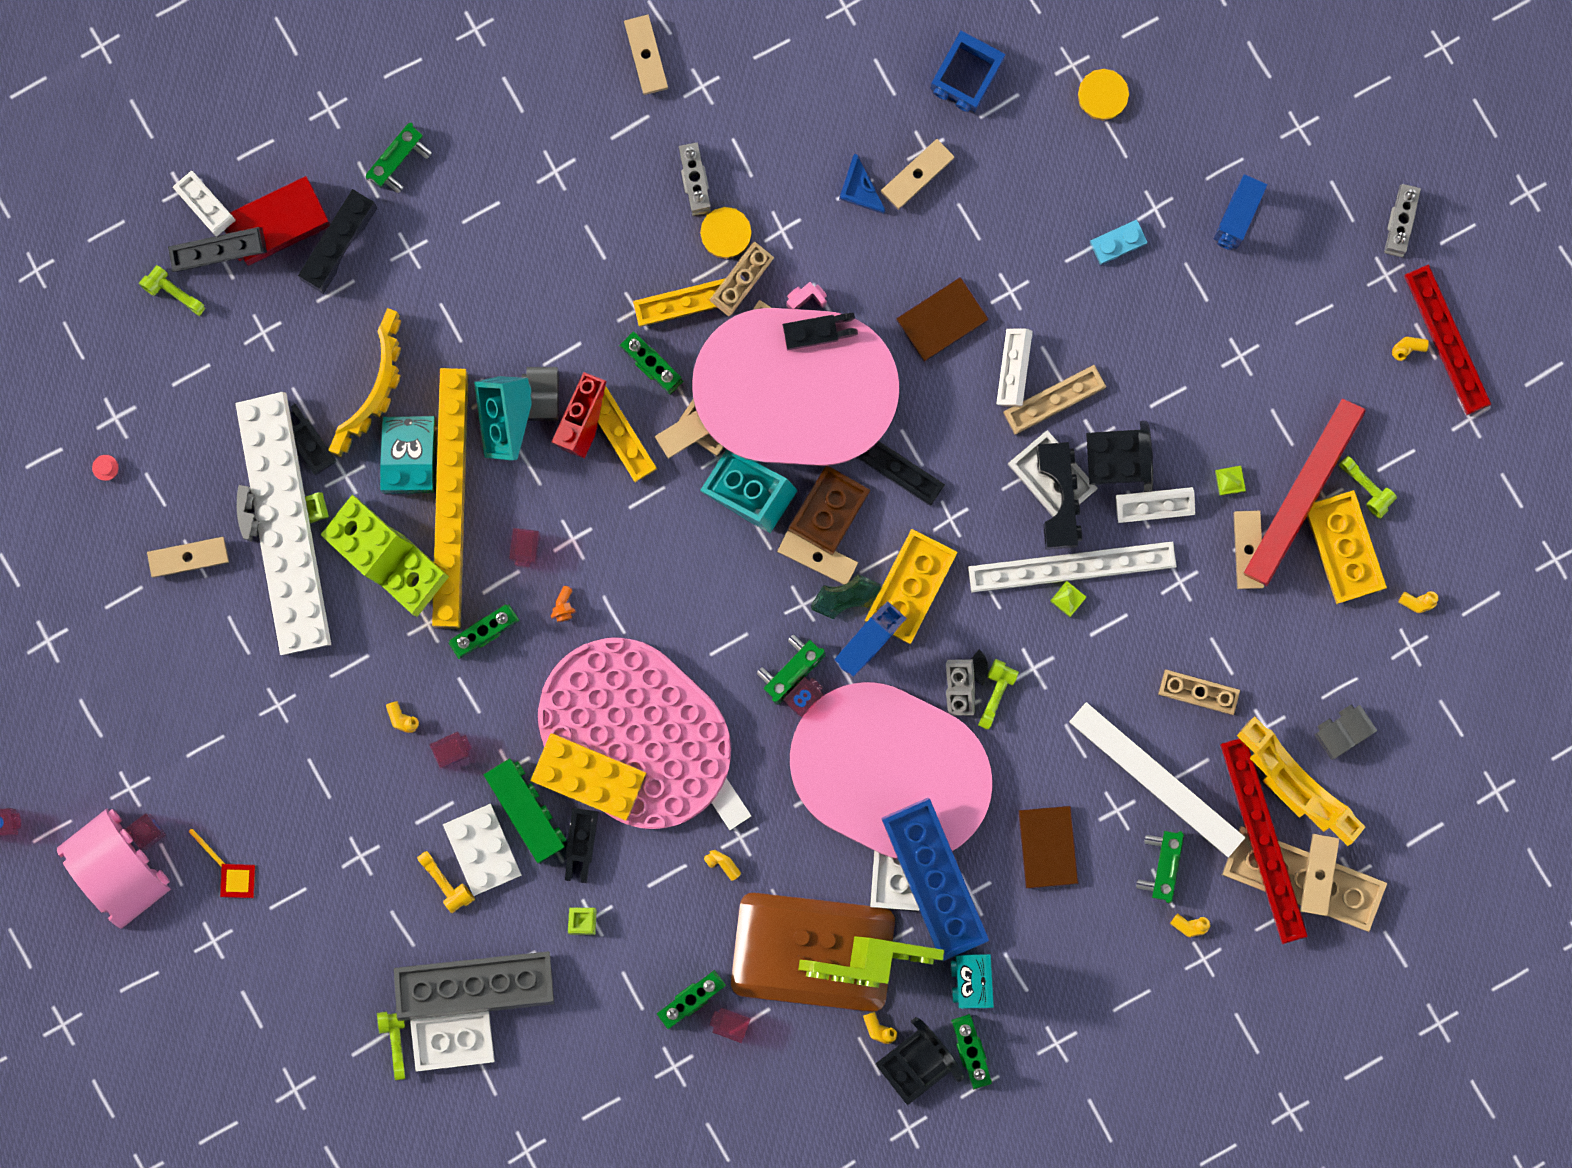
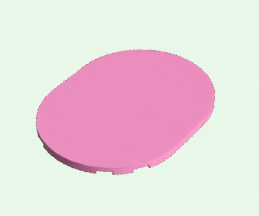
M781 308L754 309L734 316L723 323L710 335L703 345L693 372L692 390L694 403L700 420L712 438L739 457L763 463L812 466L836 465L850 461L867 452L881 439L890 426L895 415L899 397V379L894 359L882 339L871 328L857 319L835 324L837 332L848 328L857 329L858 335L838 339L837 342L787 351L782 324L828 315L836 316L840 313Z
M605 638L586 643L566 655L552 670L545 682L538 708V725L544 747L550 733L647 773L628 820L625 821L611 814H608L609 816L634 827L645 829L668 828L684 823L700 814L720 792L726 780L731 760L730 735L725 719L714 701L657 649L643 642L625 638Z
M862 682L842 686L827 693L817 700L804 714L796 728L791 743V777L796 792L807 810L830 829L890 858L898 860L882 823V817L929 797L950 848L953 851L963 845L975 833L989 807L992 793L991 767L979 739L956 717L893 686Z

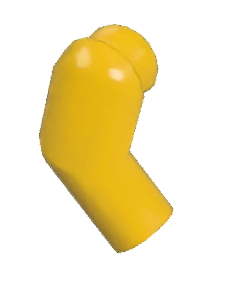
M1404 337L1394 345L1392 355L1396 360L1403 361L1413 350L1427 352L1429 341L1428 339Z
M1404 591L1398 603L1416 613H1423L1436 607L1439 598L1433 591H1429L1417 598Z
M398 701L386 705L394 728L406 733L416 731L419 726L418 719L414 716L410 717L402 714Z
M717 850L709 851L710 853L704 857L705 862L710 868L719 864L731 881L741 875L740 870L732 859Z
M1177 913L1170 922L1172 926L1187 937L1204 935L1210 928V921L1205 917L1187 921Z
M875 1012L863 1015L869 1035L873 1040L883 1044H891L896 1040V1030L880 1025Z

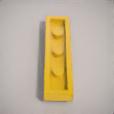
M726 278L633 301L639 327L718 308L709 300Z
M605 387L598 424L636 483L657 470L608 388Z

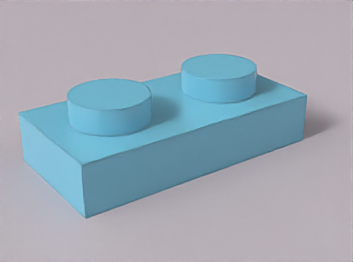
M1137 220L1090 240L1100 265L1148 243Z

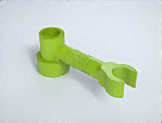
M158 265L138 283L153 296H156L160 289H164L198 316L206 309L205 305L189 296L167 280L166 277L169 274Z
M1347 456L1339 464V467L1359 482L1373 496L1366 506L1374 516L1381 519L1389 511L1388 507L1397 499V496L1389 488L1381 491L1365 476L1355 461Z
M998 659L994 660L988 673V678L996 681L997 684L978 726L985 729H990L999 706L998 704L1007 684L1013 686L1019 671L1005 666L1006 663Z
M377 1013L379 1034L390 1032L395 1080L405 1079L400 1040V1028H405L404 1021L397 1020V1013Z

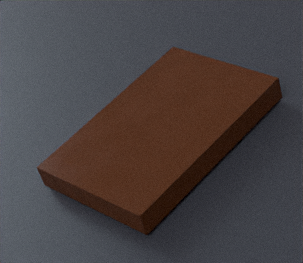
M961 277L896 318V321L924 362L989 320Z
M825 466L789 526L788 531L833 556L871 490L830 466Z
M1062 806L1019 810L1025 887L1036 888L1078 884L1071 807Z

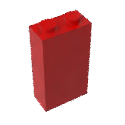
M305 176L230 212L236 221L224 231L226 234L263 227L267 253L238 259L239 261L244 260L249 266L328 228L330 222L309 179Z

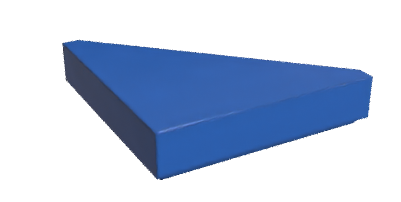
M854 154L839 200L884 214L885 207L877 195L858 155Z

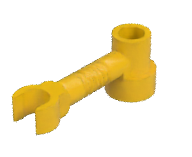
M428 851L417 857L421 865L430 873L447 898L443 903L451 913H454L463 905H469L475 900L470 890L463 883L453 889Z

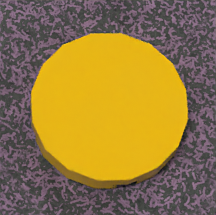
M1099 69L1085 76L1080 83L1077 96L1080 107L1088 116L1105 121L1115 118L1124 110L1128 102L1129 91L1127 83L1121 75L1113 70Z
M723 207L713 210L706 216L702 222L700 235L702 243L709 253L718 258L729 259L740 255L746 250L750 243L752 231L750 223L743 213L735 208Z

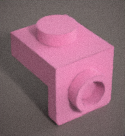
M809 282L802 289L800 287L795 288L787 296L789 300L786 306L789 309H799L813 297L824 308L827 304L825 300L827 295L818 284L814 287Z

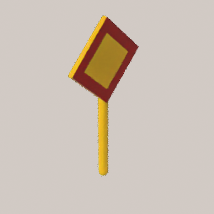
M190 829L189 833L222 867L220 897L254 898L255 865L225 864L193 829Z

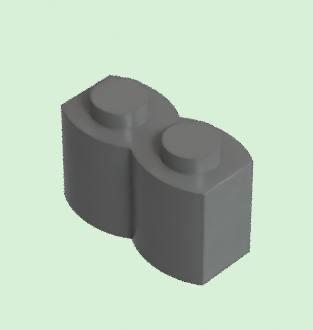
M527 367L526 374H522V378H528L531 386L532 405L527 421H558V367Z
M1351 704L1338 712L1341 717L1336 721L1332 722L1329 718L1317 726L1320 731L1314 735L1331 760L1377 732V729L1361 705L1354 708Z

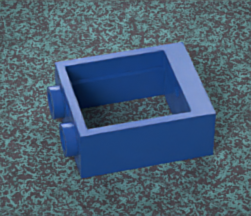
M960 30L935 75L930 89L933 90V94L942 100H947L948 98L956 102V107L962 111L969 112L971 110L975 113L1001 67L1005 54ZM959 48L992 65L974 99L941 81Z
M1245 174L1242 176L1213 238L1218 241L1217 244L1227 250L1232 248L1237 250L1244 239L1268 184Z
M887 601L870 617L834 660L839 663L840 668L844 672L850 673L854 677L875 656L907 618Z

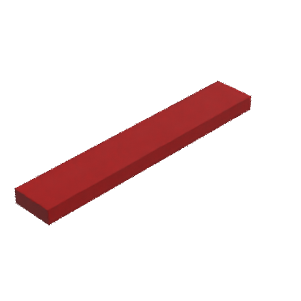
M1429 264L1405 274V280L1466 416L1490 406L1489 397Z

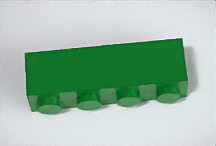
M509 758L483 775L537 864H540L566 848L563 844L566 838L559 827L553 828L549 821L553 817L546 805L541 807L537 802L536 798L539 794L533 784H526L522 777L526 773L519 761L513 762Z

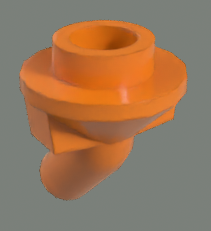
M563 586L556 599V607L553 608L551 619H557V622L572 619L571 614L576 612L571 607L570 602L567 603L572 593L570 587Z

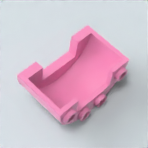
M107 808L58 846L57 853L60 857L65 856L67 859L63 862L65 868L90 901L101 913L108 912L111 915L108 917L109 921L122 929L171 889L167 885L170 882L167 876L161 870L157 872L155 869H150L147 865L149 862L147 856L140 849L136 851L131 845L133 839L119 824L122 821L115 810L111 809L109 811Z

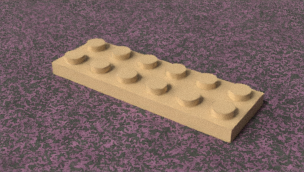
M1240 826L1238 832L1245 839L1228 857L1222 875L1265 892L1246 828ZM1278 841L1297 903L1301 906L1309 852ZM1336 863L1327 916L1369 932L1387 883ZM1320 870L1316 871L1315 877L1321 880L1323 872Z

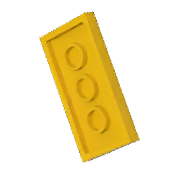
M1355 491L1315 502L1307 518L1336 604L1386 589L1387 587Z
M911 529L865 622L888 601L907 618L893 636L911 645L957 552Z
M550 733L530 781L627 821L647 773Z

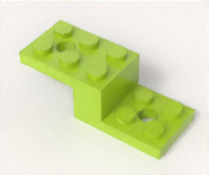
M354 495L350 496L321 533V536L365 577L381 585L416 617L419 616L449 578L439 566L405 535L388 526ZM357 525L356 532L350 535L352 527ZM419 576L418 583L412 587L413 579Z
M854 936L850 967L800 960L798 970L807 971L806 977L829 980V975H831V981L854 984V979H856V985L879 988V983L888 984L892 958L909 960V956H911L910 961L933 964L934 960H943L944 950Z

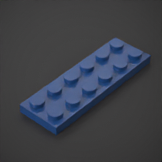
M925 798L882 817V823L935 949L944 950L941 962L988 942V936L930 798Z

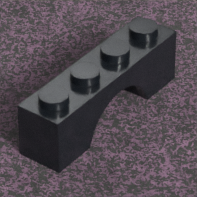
M354 189L351 190L298 274L301 281L324 294L336 275L340 261L354 238L365 229L377 210L375 202Z
M1069 442L1039 444L1036 447L1038 473L1052 479L1057 484L1061 493V506L1058 513L1043 524L1045 550L1076 548L1078 541H1082L1081 525H1076V515H1080L1079 500H1074L1073 492L1078 487L1077 475L1072 474L1071 464H1075L1074 448H1069Z

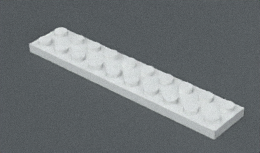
M280 392L235 403L251 494H255L253 505L256 521L260 522L257 528L280 655L330 646L331 639L287 394Z

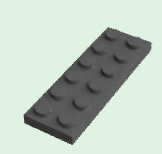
M550 951L394 968L398 1021L554 1004Z

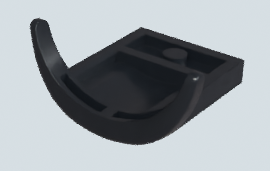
M1146 420L1140 421V430L1086 433L1089 485L1144 482V492L1153 491L1152 440L1150 426Z
M918 1017L911 1020V1023L918 1030L875 1063L907 1106L950 1072L957 1082H961L964 1079L960 1067L947 1048L929 1026Z

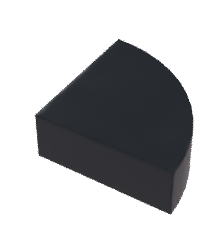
M979 649L971 659H973L974 680L983 685L988 675V663L985 655Z

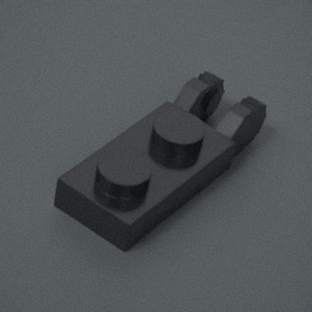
M854 313L836 316L828 315L782 324L787 351L837 342L838 339L858 335V331L855 328L836 331L835 324L852 321L855 319Z
M295 403L291 406L292 412L301 422L292 427L295 445L316 476L337 461L309 419L305 418Z
M572 808L565 857L567 860L565 881H571L573 877V861L583 862L580 874L581 883H587L589 864L592 863L599 811Z

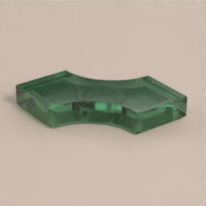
M858 574L852 581L842 586L832 587L823 585L810 606L813 611L835 619L840 612L851 607L869 608L882 587L880 583Z

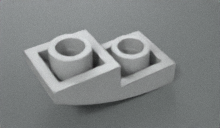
M239 485L237 492L238 523L243 538L246 541L252 542L253 536L257 537L258 535L257 527L260 523L256 521L254 514L248 513V509L253 508L255 494H251L250 487Z
M973 659L947 660L948 688L946 690L948 713L950 715H974L975 681Z

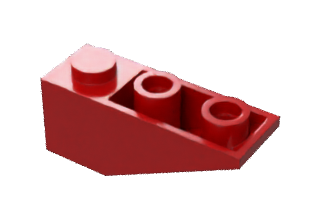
M583 372L552 440V443L563 451L585 459L596 434L606 387L605 380Z

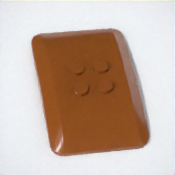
M748 893L740 902L731 988L733 992L742 997L871 1012L878 1011L885 1005L888 984L879 983V988L856 985V979H854V984L831 981V975H829V980L806 977L807 971L798 970L800 960H808L850 967L854 936L893 942L895 917L886 908L762 893Z

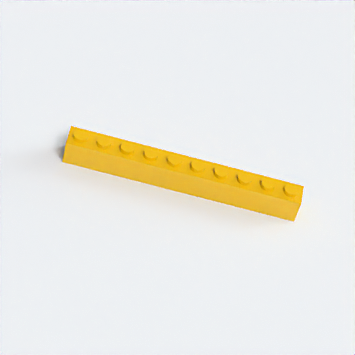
M440 368L434 563L449 578L433 597L432 626L434 628L461 629L468 372L466 369Z

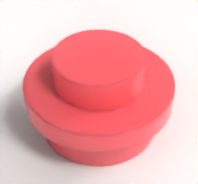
M101 455L93 462L92 470L98 479L109 481L117 475L119 466L112 456Z

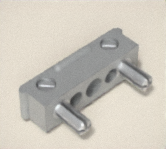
M698 142L679 146L683 166L681 174L685 193L689 197L692 216L710 213L711 208L707 192L709 186L705 166L701 162ZM690 164H695V165H696L695 168H690V167H688V166H689ZM698 175L700 179L697 182H692L690 177ZM699 188L701 191L699 190L697 193V191L694 192V189Z
M1405 184L1399 186L1395 207H1392L1387 229L1389 233L1384 253L1402 258L1406 253L1421 188ZM1403 205L1407 206L1408 210H1405ZM1399 216L1405 217L1407 223H1401L1399 221Z

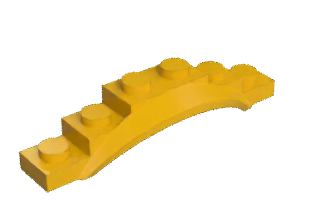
M387 308L379 326L381 362L378 376L370 395L361 408L350 419L338 426L329 451L336 456L341 457L343 452H348L352 443V438H349L351 434L361 437L362 432L366 433L372 420L369 418L370 414L380 418L381 413H386L389 408L391 399L388 396L391 389L397 388L401 377L398 374V368L392 365V361H397L401 348L398 347V340L391 337L392 333L397 334L401 325L397 311Z
M1255 716L1249 720L1237 736L1254 752L1250 759L1267 775L1263 782L1299 818L1306 814L1323 832L1330 828L1347 846L1352 844L1365 828L1354 816L1352 810L1314 781L1285 750L1272 730L1266 728Z

